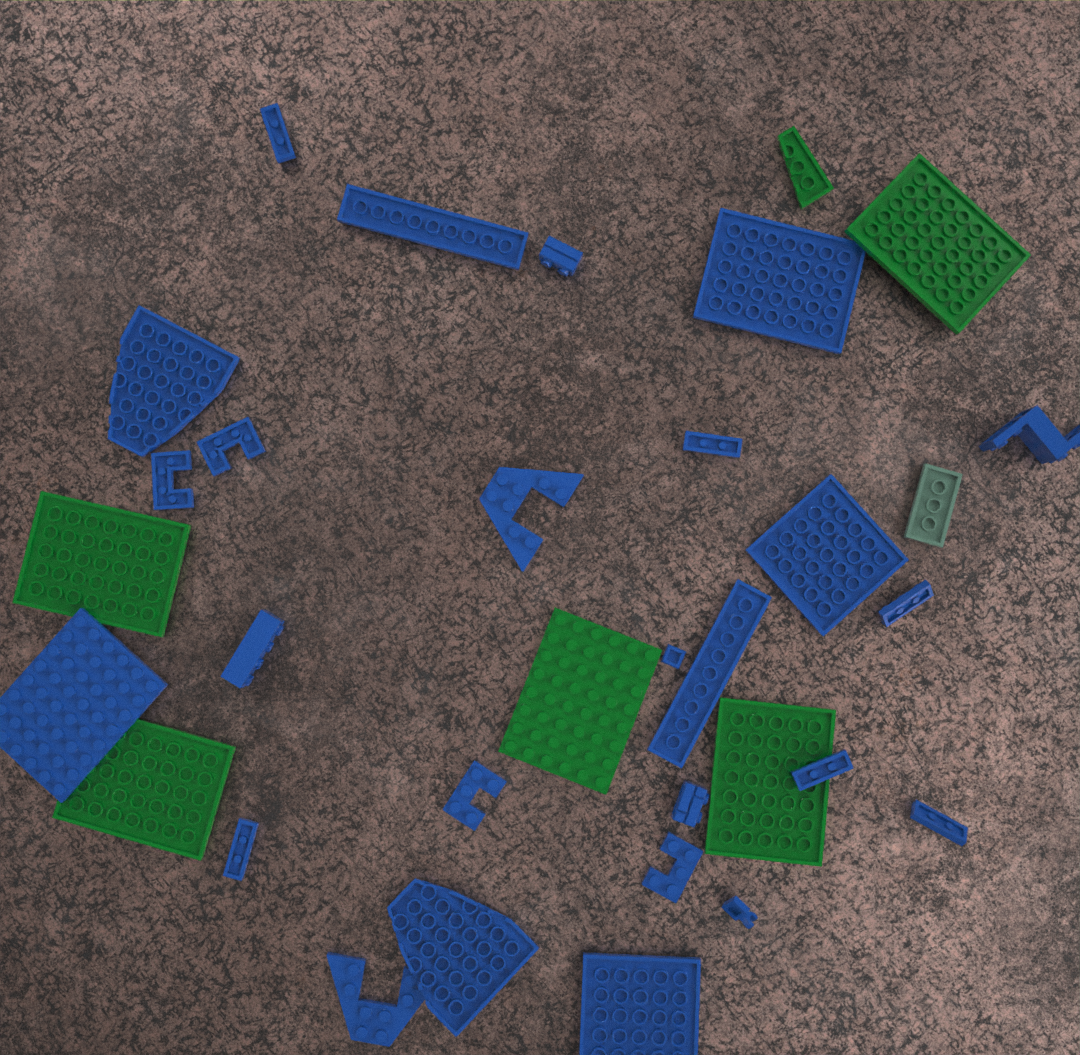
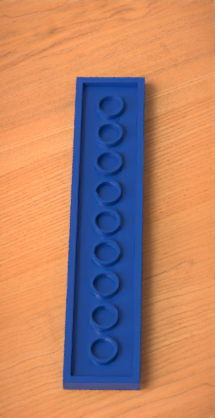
M350 184L346 186L337 221L518 271L529 236L528 232Z
M739 579L736 580L647 748L648 751L682 769L772 598L771 596Z

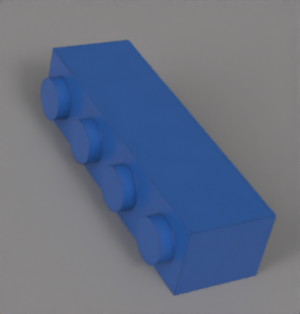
M265 609L260 610L220 677L238 688L249 686L254 679V676H252L254 671L258 670L264 662L263 656L273 648L274 638L282 633L284 629L282 625L285 621Z

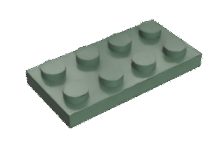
M923 464L904 538L943 548L963 474L930 464Z

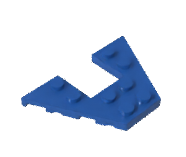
M499 467L480 496V502L522 572H524L544 539L513 521V516L531 488L564 508L584 477L583 474Z
M328 952V963L351 1040L390 1047L425 1000L408 966H404L398 1003L396 1005L359 998L366 964L365 958Z

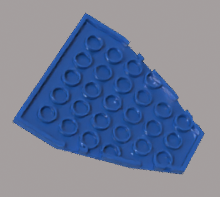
M138 305L120 338L119 344L121 348L116 359L118 364L116 373L113 375L109 397L111 415H109L108 420L110 424L108 439L141 457H145L178 434L223 391L240 358Z
M414 878L387 906L400 951L411 974H413L419 991H421L425 999L427 1008L455 1037L464 1030L539 949V946L511 918L455 890L418 878Z

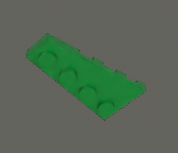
M795 126L777 136L800 210L834 190L831 182Z

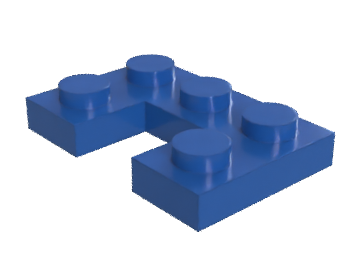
M249 417L197 441L200 451L214 477L232 468L224 451L238 444L241 445L248 460L266 452Z
M191 451L151 453L154 510L194 508L193 489H174L173 471L192 470Z
M474 760L442 810L475 831L486 813L470 803L479 788L496 798L507 780Z
M668 831L659 848L666 854L676 858L668 875L650 866L641 884L677 903L703 850Z

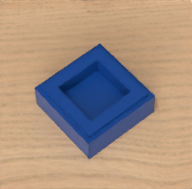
M668 644L661 662L679 669L686 651Z

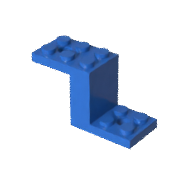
M1036 405L1020 412L978 447L983 452L987 450L994 451L1005 446L1008 443L1007 439L1018 435L1041 464L1047 462L1051 464L1056 460L1059 462L1067 457V452L1071 448L1074 450L1080 446V424L1063 437L1040 407Z

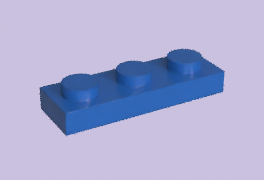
M278 103L260 108L278 164L296 158Z
M685 431L682 450L740 458L743 439Z
M927 580L922 581L879 610L878 614L882 624L888 627L934 596L930 583Z
M843 749L793 770L791 775L797 789L802 791L854 768L847 751Z
M917 799L912 803L911 819L960 846L967 842L968 827Z
M242 817L239 818L223 876L239 881L244 879L259 822Z

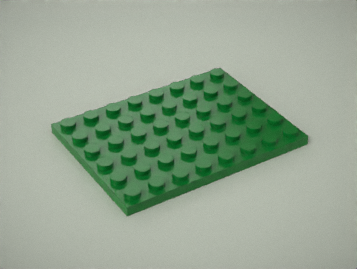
M920 153L844 231L956 335L966 327L1031 256L1028 251Z
M41 491L12 603L71 617L80 608H84L102 624L164 637L191 525Z
M554 608L498 752L606 795L662 650Z
M719 697L705 854L822 867L830 779L799 791L791 771L832 755L836 718L835 709Z
M138 718L65 802L60 803L57 800L52 818L201 861L206 851L236 746Z

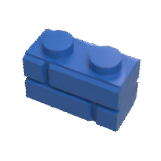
M550 235L539 253V260H541L540 263L547 268L552 266L558 269L557 272L565 277L574 275L583 257V252Z
M684 780L671 818L691 827H695L696 823L699 824L703 814L700 812L702 805H706L709 799L708 790L705 787Z

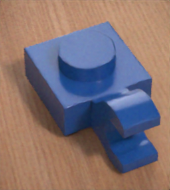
M736 895L725 901L721 907L735 921L739 919L748 929L754 926L752 922L758 919L757 915L754 912H749L750 908Z

